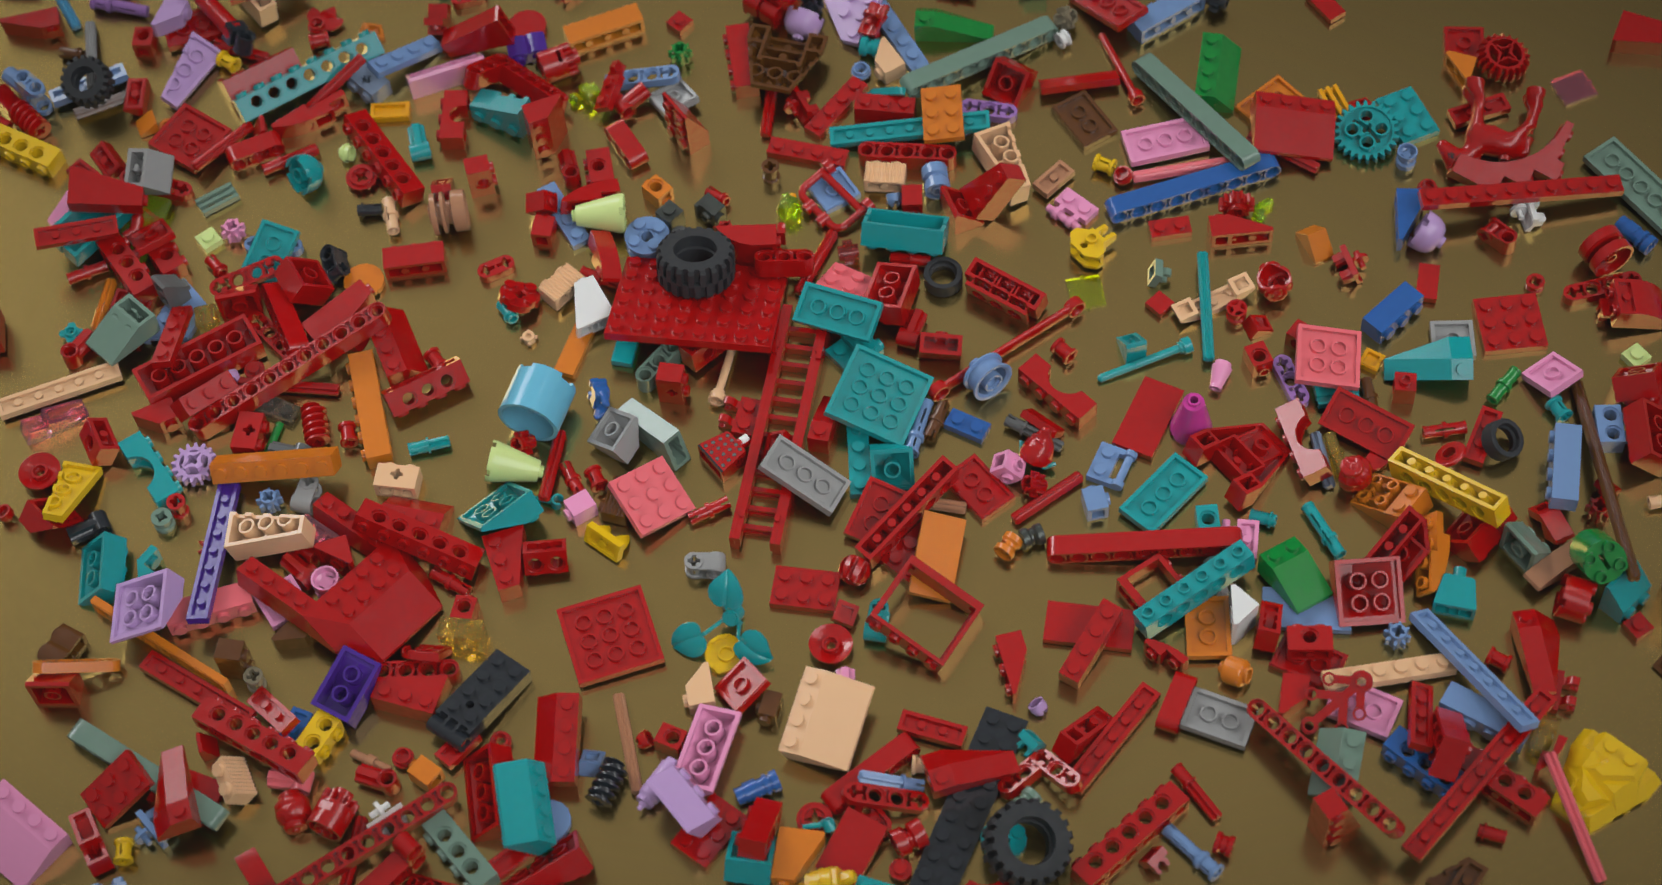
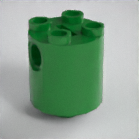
M1597 528L1579 532L1570 544L1569 555L1572 562L1591 580L1599 584L1616 580L1628 567L1624 549L1607 533Z

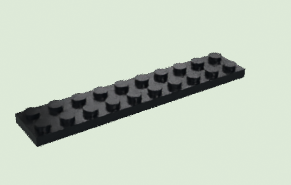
M986 706L968 750L1014 751L1016 756L1018 751L1017 743L1022 740L1018 734L1023 729H1027L1029 721ZM1001 779L947 796L929 837L930 844L925 847L909 885H961L981 838L982 830L999 796L997 785Z

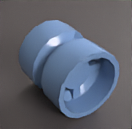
M932 161L922 167L921 174L925 183L924 191L926 197L934 200L940 199V187L942 185L950 187L946 164L941 161Z

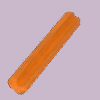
M107 278L105 280L91 324L93 332L109 311L117 287L115 279Z

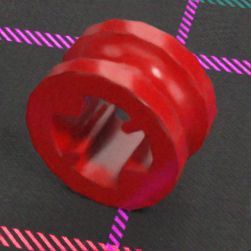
M1533 273L1526 278L1525 288L1528 292L1539 294L1544 290L1545 279L1541 274ZM1532 281H1535L1536 284H1539V285H1538V286H1535V285L1532 283Z

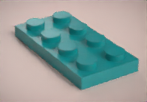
M806 281L792 320L799 324L871 344L884 304L880 301Z
M1175 452L1119 507V513L1143 531L1160 530L1208 482V476Z

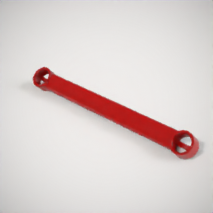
M1079 296L1070 298L1065 302L1062 309L992 352L998 353L1003 358L1067 317L1074 318L1081 314L1086 307L1085 302ZM969 366L945 381L938 380L934 382L928 391L931 399L934 402L943 400L951 389L963 383L964 375Z

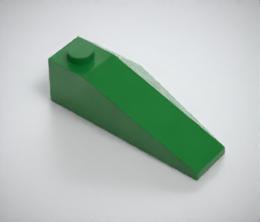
M917 8L915 10L914 22L915 41L980 43L994 37V25L937 8Z

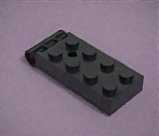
M496 649L435 711L436 714L432 715L427 721L426 729L462 753L532 681L531 671Z

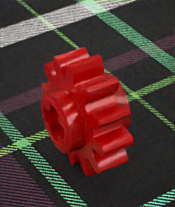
M1232 190L1231 193H1224V197L1219 198L1218 209L1219 212H1222V215L1231 214L1242 218L1244 215L1249 216V212H1254L1255 199L1251 197V193L1244 194L1243 190L1240 192Z

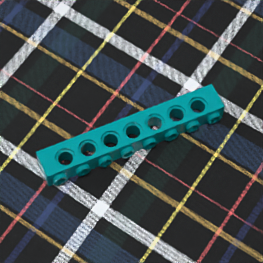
M366 29L357 34L358 38L354 40L348 38L340 42V47L336 49L330 47L323 51L324 55L318 58L314 55L305 60L306 64L302 66L296 64L288 68V73L284 75L278 73L270 77V82L266 84L260 82L253 86L254 90L248 93L245 90L236 94V99L232 100L242 122L246 123L331 80L358 54L356 51L358 43L364 45V52L361 55L366 59V62L385 53L376 32H369ZM341 52L347 54V60L343 63L338 58ZM325 60L330 64V68L327 71H323L321 68V63ZM307 69L312 71V78L310 80L304 78V71ZM289 78H293L295 81V86L292 89L286 86V81ZM271 87H275L278 91L277 96L271 98L268 93ZM255 95L260 98V103L256 107L251 104V98Z

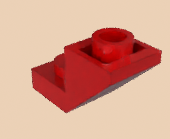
M1548 501L1528 508L1529 517L1541 522L1544 539L1560 545L1575 537L1561 510L1548 508Z

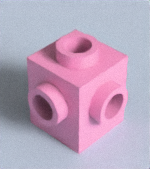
M1008 449L994 454L990 473L1000 479L1002 483L1012 484L1022 480L1025 474L1026 462L1017 453Z

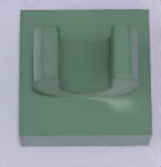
M1157 258L1148 268L1147 286L1154 288L1159 282L1167 283V277H1171V269L1163 267V260Z

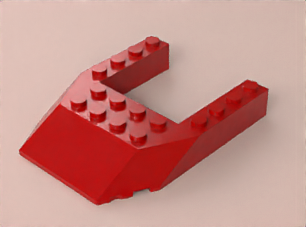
M326 492L312 504L314 521L338 537L346 535L349 544L367 557L317 601L252 556L236 569L238 586L335 654H339L343 645L377 662L384 663L439 613L443 606L425 570L409 553L351 529L357 511L329 492Z

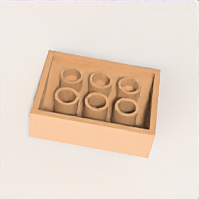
M806 666L778 751L787 759L848 772L875 687L827 670Z

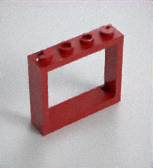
M912 554L865 622L868 623L873 631L885 635L890 643L905 649V652L910 657L922 661L927 669L935 670L938 673L982 610L984 604ZM907 572L969 614L940 658L878 616Z

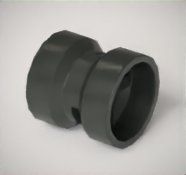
M1040 523L1032 525L1029 529L1022 528L1018 530V535L1023 541L1022 547L1024 550L1030 549L1036 544L1042 545L1046 543L1045 533Z

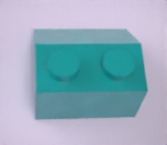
M1638 561L1637 564L1641 574L1640 580L1630 582L1624 571L1616 580L1611 581L1605 587L1598 608L1619 624L1625 618L1629 619L1636 612L1635 608L1639 604L1644 605L1650 598L1648 593L1651 583Z
M732 831L725 857L724 881L750 885H770L777 837L774 838L765 861H759L738 856V846H735L738 831Z

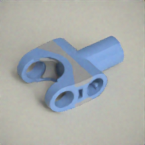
M10 66L3 71L2 80L16 90L22 99L33 106L38 113L46 116L53 111V104L45 95L46 88L43 82L28 70L18 71L15 67ZM45 105L49 106L46 110H40Z

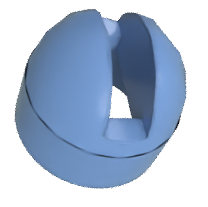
M902 193L886 194L888 205L894 208V203H896V207H899L902 204Z

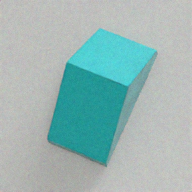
M1135 332L1116 337L1125 364L1146 357L1147 341Z

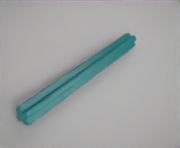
M1199 251L1197 253L1203 360L1205 362H1212L1215 360L1209 260L1207 251Z

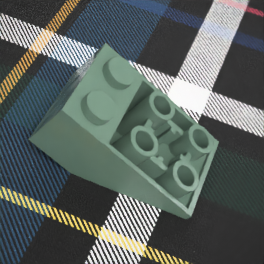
M129 293L111 307L86 341V345L110 366H114L158 333L160 327L155 314Z

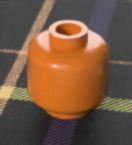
M1228 656L1224 661L1220 662L1218 673L1223 683L1235 687H1243L1251 681L1253 668L1246 659Z

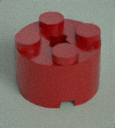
M1564 574L1560 585L1563 586L1560 588V591H1557L1554 599L1553 616L1574 623L1584 624L1587 615L1590 616L1594 603L1590 601L1591 597L1596 593L1598 584L1577 576Z

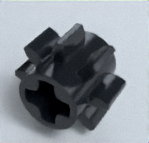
M802 0L803 3L800 7L809 9L819 14V16L823 14V0Z
M1206 0L1205 4L1210 6L1208 11L1217 14L1220 10H1226L1229 0Z

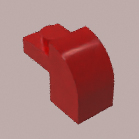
M428 3V17H424V25L428 27V35H443V31L450 28L451 5Z

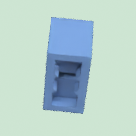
M1594 405L1592 415L1604 453H1622L1625 444L1628 443L1626 441V431H1624L1625 424L1623 422L1624 416L1621 411V405Z

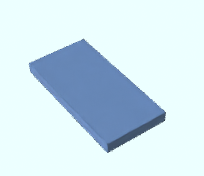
M1262 587V600L1283 605L1282 631H1286V627L1293 624H1301L1303 626L1324 624L1332 626L1334 634H1351L1352 626L1339 627L1333 596L1297 615L1272 587Z

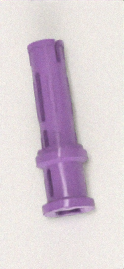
M90 0L89 3L91 10L102 9L107 13L117 11L146 18L150 13L149 5L121 0Z

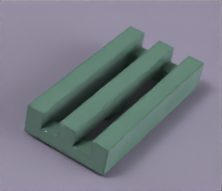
M228 182L195 200V203L204 217H207L240 200V196L232 186V183Z

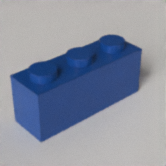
M1404 281L1363 317L1361 330L1378 344L1382 343L1385 339L1389 340L1397 328L1404 327L1413 314L1417 315L1422 310L1424 295Z

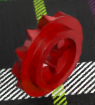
M368 164L355 165L346 174L348 187H351L353 191L359 190L361 193L365 189L370 191V187L376 186V180L378 179V176L373 173L372 167ZM365 176L366 180L359 181L358 178H363Z
M819 802L805 804L797 813L796 822L798 828L803 829V824L812 823L808 820H812L814 813H816L818 820L826 817L833 818L831 810ZM821 827L808 830L824 831V828Z

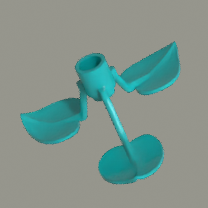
M729 568L716 577L708 587V595L712 603L718 607L724 606L726 610L722 618L702 633L697 623H683L674 631L671 639L673 648L683 655L699 657L707 649V641L703 636L722 623H725L727 626L737 625L736 637L739 641L734 645L733 649L740 660L745 656L753 665H762L773 660L769 643L762 633L757 630H747L741 636V626L743 624L741 619L745 615L744 608L741 606L744 596L738 579Z

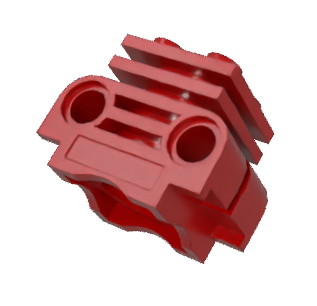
M743 0L742 6L743 13H749L756 18L760 16V20L771 25V28L775 30L777 27L782 28L784 25L787 8L793 6L792 10H798V7L803 2L802 0Z

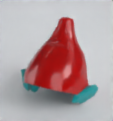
M1044 427L1035 432L1025 442L1019 440V454L1026 463L1035 467H1042L1044 470L1056 466V462H1053L1054 442L1049 427Z

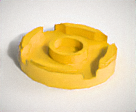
M727 633L717 635L707 644V649L704 653L705 661L709 663V669L715 674L725 676L740 661L733 649L734 645L739 641L736 636Z

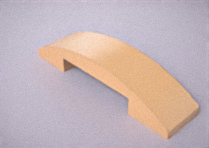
M1246 271L1228 279L1226 285L1211 291L1212 315L1225 310L1231 300H1242L1256 289ZM1188 297L1171 305L1180 323L1201 319L1199 297L1193 300Z

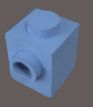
M1090 485L1081 489V502L1087 522L1108 518L1111 501L1109 493L1104 491L1103 485Z

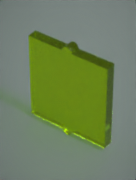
M1099 274L1091 276L1081 275L1078 278L1066 279L1069 298L1079 296L1086 304L1085 309L1091 310L1095 307L1106 306Z

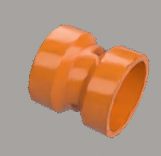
M1006 531L1002 536V541L998 542L993 550L999 558L1010 562L1015 556V551L1023 546V541L1017 534Z

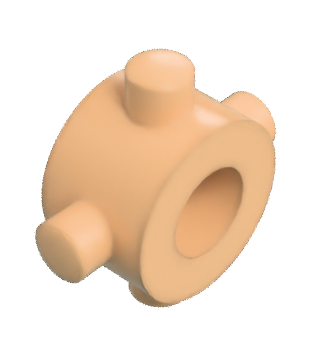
M529 329L520 337V341H523L527 346H531L538 339V335H535Z

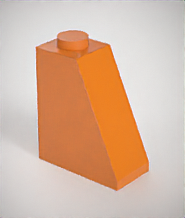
M779 826L771 872L772 885H796L802 880L826 845L824 831Z

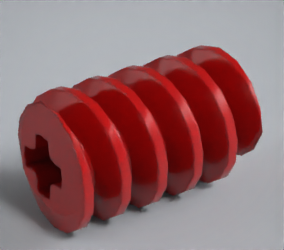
M21 99L10 108V120L25 134L39 140L49 135L52 127L51 123L42 117L26 100Z
M316 402L303 404L300 407L305 444L311 448H320L329 444L331 437L329 436L330 430L328 429L329 423L326 407L320 406Z

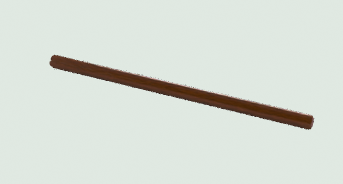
M1579 379L1570 387L1616 541L1624 549L1627 556L1628 567L1625 570L1627 578L1630 582H1637L1640 580L1641 574L1582 380Z

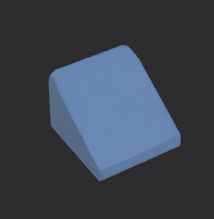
M584 749L579 760V775L595 777L596 773L600 771L599 767L601 764H604L603 759L606 752Z

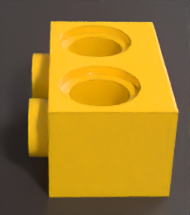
M318 709L296 742L301 747L308 746L311 748L314 745H319L312 750L315 752L318 765H320L323 760L330 756L334 744L342 739L345 728L340 719ZM326 727H331L330 730L323 731Z

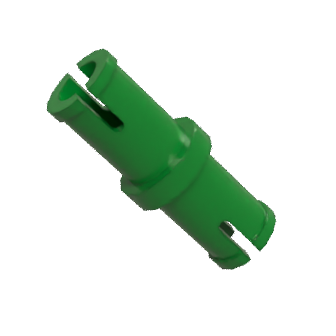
M1510 366L1504 376L1496 381L1495 387L1486 395L1487 401L1492 405H1497L1502 397L1512 390V385L1522 375V372L1517 367Z

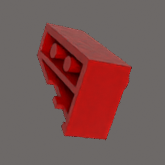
M449 675L378 678L370 698L374 708L377 710L427 723L429 718L436 714L435 711L448 699L452 684Z
M1438 706L1435 707L1433 712V753L1428 754V760L1433 761L1428 769V775L1453 783L1457 779L1465 757L1470 755L1473 746L1461 713Z
M1333 787L1313 798L1307 827L1322 848L1328 845H1336L1343 836L1361 827Z

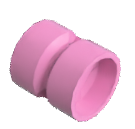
M321 566L311 575V584L318 599L341 580L337 570L332 566Z

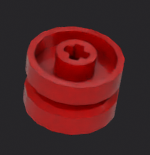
M1615 225L1604 226L1590 234L1578 250L1579 256L1585 263L1589 264L1590 270L1599 278L1613 274L1622 268L1634 252L1632 245L1627 239L1623 238L1622 233Z

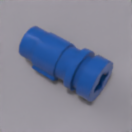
M1625 215L1620 217L1615 223L1623 237L1632 242L1633 246L1644 255L1650 253L1658 243V239L1654 235H1650L1651 233L1647 230L1644 231Z
M775 770L768 771L767 775L761 774L760 778L750 779L741 783V786L734 788L733 791L739 805L747 802L750 803L756 797L761 798L766 794L772 795L773 791L776 793L783 790Z

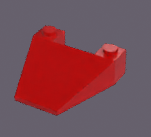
M1264 423L1203 429L1189 436L1182 454L1195 467L1211 460L1231 481L1224 497L1237 511H1240L1255 503L1289 457L1291 450Z

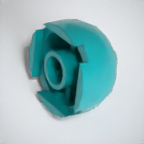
M298 154L287 159L286 168L289 167L290 171L287 177L297 193L301 191L302 195H306L319 188L323 181L324 168L316 158L308 154Z

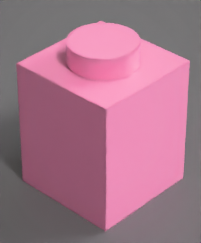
M586 489L563 501L565 510H563L564 516L569 522L572 520L576 527L599 515L596 503Z

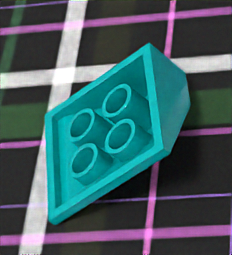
M505 482L457 519L460 523L484 532L532 523L540 517L539 514L544 510L530 489L512 482Z

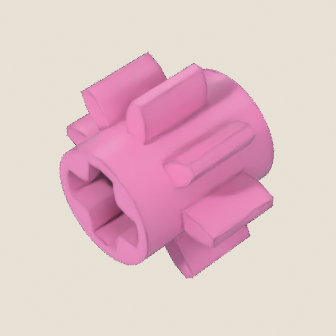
M238 218L227 219L224 225H221L222 238L228 239L230 244L232 242H240L243 237H246L244 222L239 223Z

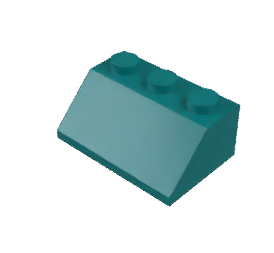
M104 531L82 548L78 605L90 606V600L94 595L108 604L114 603L116 584L125 582L127 572L126 556L128 554L127 538Z

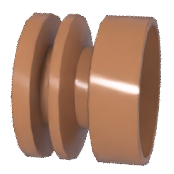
M463 188L450 190L449 200H445L443 192L438 193V202L434 193L428 195V215L436 236L441 235V226L444 227L445 233L449 234L450 224H454L457 232L469 231L471 229L469 210Z

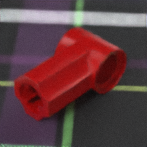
M640 81L627 93L618 95L613 109L621 119H630L635 114L636 108L652 96V94Z
M569 148L562 149L558 153V159L564 186L569 190L578 189L582 184L575 151Z
M918 308L910 310L905 326L900 327L897 333L896 345L913 350L918 349L920 334L928 318V315L923 310Z
M84 329L72 342L66 343L61 347L60 353L68 369H77L82 366L83 357L91 350L86 345V341L92 335V330Z
M293 551L284 554L279 563L286 572L292 574L297 584L303 590L309 591L313 587L311 575L317 567L312 563L308 564Z
M362 763L355 771L354 781L356 783L380 790L386 796H395L401 790V782L392 769H380ZM393 780L392 783L385 785L388 781Z

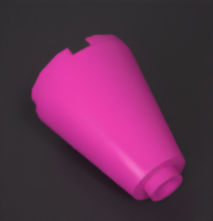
M1189 393L1184 397L1170 421V432L1174 440L1183 446L1186 445L1190 435L1203 429L1213 428L1205 400L1197 393Z

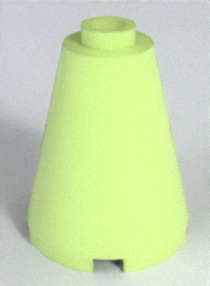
M617 193L575 205V210H571L572 222H576V226L625 233L627 229L624 193Z
M493 440L486 468L487 475H485L484 481L537 482L538 478L543 477L545 466L541 465V460L498 440Z

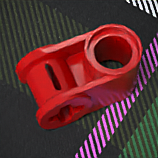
M1491 217L1484 227H1480L1477 230L1480 240L1490 245L1500 254L1511 255L1515 251L1517 232L1502 223L1498 218Z

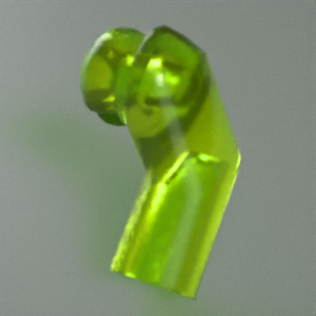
M1269 197L1254 206L1252 218H1255V222L1261 223L1266 220L1264 213L1274 206L1273 200Z

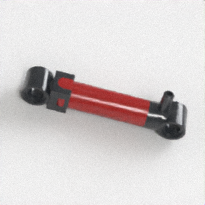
M193 0L223 33L222 39L228 46H233V51L237 55L245 57L252 54L256 35L249 30V27L243 20H236L219 0Z

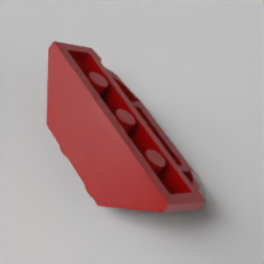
M1408 505L1364 558L1400 556L1402 582L1404 584L1431 552L1427 519L1411 505Z

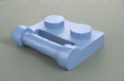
M1102 441L1086 474V480L1116 491H1122L1123 481L1132 462L1136 461L1137 452L1131 449L1125 450ZM1119 458L1124 459L1116 478L1111 479L1110 477Z

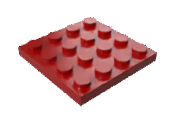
M641 584L556 610L580 688L665 663Z

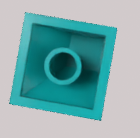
M893 443L869 444L871 476L902 490H909L915 484L913 447Z

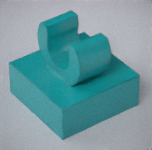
M1023 729L1018 734L1022 740L1017 743V749H1022L1024 745L1028 747L1027 752L1024 754L1025 757H1029L1034 751L1045 749L1047 746L1032 730Z

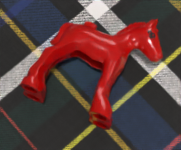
M1477 76L1467 77L1466 85L1462 86V96L1470 105L1471 117L1465 132V144L1462 148H1458L1447 140H1440L1436 145L1447 172L1454 157L1460 153L1479 160L1482 156L1498 158V162H1509L1528 157L1530 155V147L1534 142L1530 135L1533 134L1537 126L1538 117L1543 108L1546 89L1540 86L1527 87L1526 94L1523 96V105L1527 111L1526 120L1521 126L1508 132L1495 125L1485 124V80Z

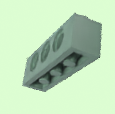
M444 809L422 825L425 832L422 836L429 846L434 844L438 849L436 850L438 857L443 862L448 861L451 865L449 867L450 871L456 878L461 877L463 879V885H498L501 883L498 873ZM446 836L451 837L448 841H441ZM457 853H464L462 857L455 858V855ZM471 869H478L474 874H468Z

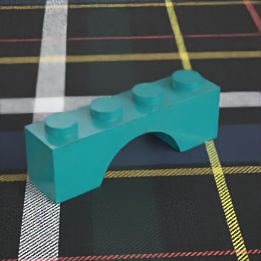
M138 431L118 443L132 469L144 467L154 471L153 480L147 489L158 508H168L166 505L167 498L174 493L181 494L184 490L178 480H172L171 477L174 475L169 466H163L162 462L164 460L159 451H153L152 447H154V444L149 436L144 437L141 431Z

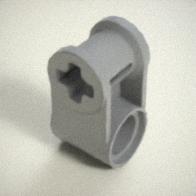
M318 477L300 478L295 493L291 497V511L313 515L312 504L322 494V487L319 484Z
M718 551L690 552L684 558L685 574L690 579L714 580L726 570V555Z

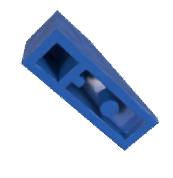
M1396 188L1394 198L1396 251H1401L1420 218L1421 206L1417 195L1418 188Z

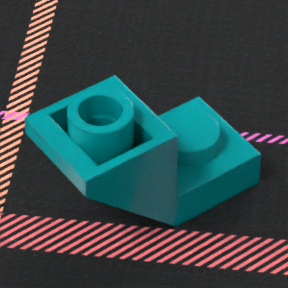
M152 544L137 559L138 577L153 573V569H156L163 559L158 548Z

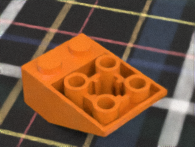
M1375 472L1372 475V482L1369 486L1358 492L1350 501L1351 505L1388 529L1408 505H1411L1422 516L1427 515L1434 506L1427 488Z

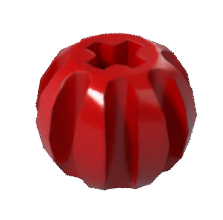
M857 555L846 556L838 567L840 578L852 586H861L866 583L871 573L869 563Z

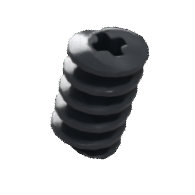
M608 756L603 759L604 764H601L599 767L600 771L596 773V779L592 781V787L588 789V795L585 798L594 805L611 808L612 803L608 799H616V795L612 791H620L616 784L622 785L624 780L620 776L627 777L628 773L624 770L625 765L623 762Z

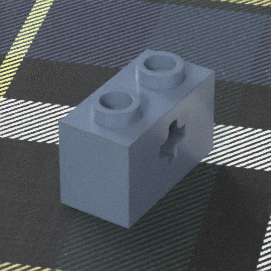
M367 63L347 80L348 88L353 93L357 92L366 103H381L393 93L390 81L385 77L378 79L367 68Z

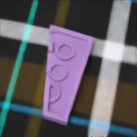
M192 31L187 45H185L183 53L175 66V70L161 95V100L175 110H178L216 66L215 60L221 50Z

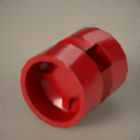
M918 818L905 823L904 828L899 826L888 832L891 845L899 858L913 853L914 848L919 850L930 844L928 835Z

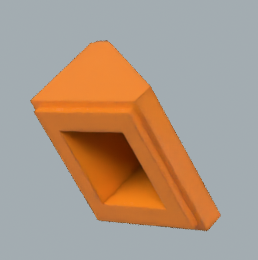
M363 22L359 33L368 29L369 32H376L380 42L385 40L381 24Z
M152 110L136 121L141 138L156 134L159 131Z

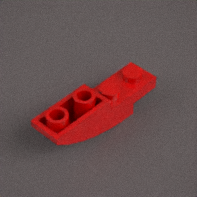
M340 89L309 109L303 104L272 123V130L278 131L281 138H291L322 129L337 121L335 114L349 106L346 94Z

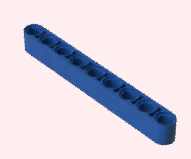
M1260 153L1261 160L1244 171H1240L1231 162L1110 197L1105 201L1104 206L1113 223H1121L1273 178L1281 172V167L1275 155Z

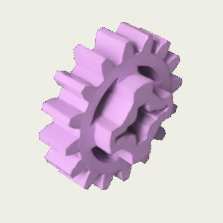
M195 442L193 447L186 444L185 450L179 448L180 454L173 455L175 461L171 462L172 472L179 482H183L184 486H187L189 482L192 484V487H195L197 482L204 485L203 480L205 479L211 481L209 464L216 457L211 447L207 448L204 443L199 447L197 442Z

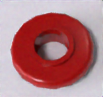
M1453 441L1443 445L1435 455V462L1445 467L1458 464L1466 454L1467 448L1465 444Z

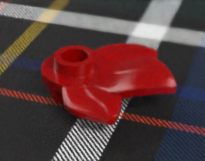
M334 6L321 12L317 8L312 7L307 13L309 21L308 30L313 35L322 34L324 31L337 30L344 23L342 18H337Z

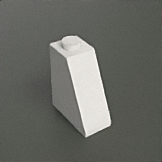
M594 276L582 277L574 283L576 336L578 339L591 332L594 333L604 329L612 308Z

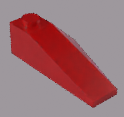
M1536 609L1512 611L1510 631L1532 693L1538 686H1541L1550 694H1556L1560 635L1555 621Z
M183 745L161 752L153 816L158 842L202 827Z
M941 749L920 756L933 799L1021 773L1014 751Z
M576 829L558 840L557 844L552 847L553 850L547 855H540L534 858L535 861L529 869H520L501 885L561 884L575 880L578 877L583 878L587 876L594 868L593 860Z

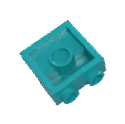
M841 335V339L827 348L825 354L844 372L857 343L883 355L885 347L878 338L875 340L872 338L870 344Z

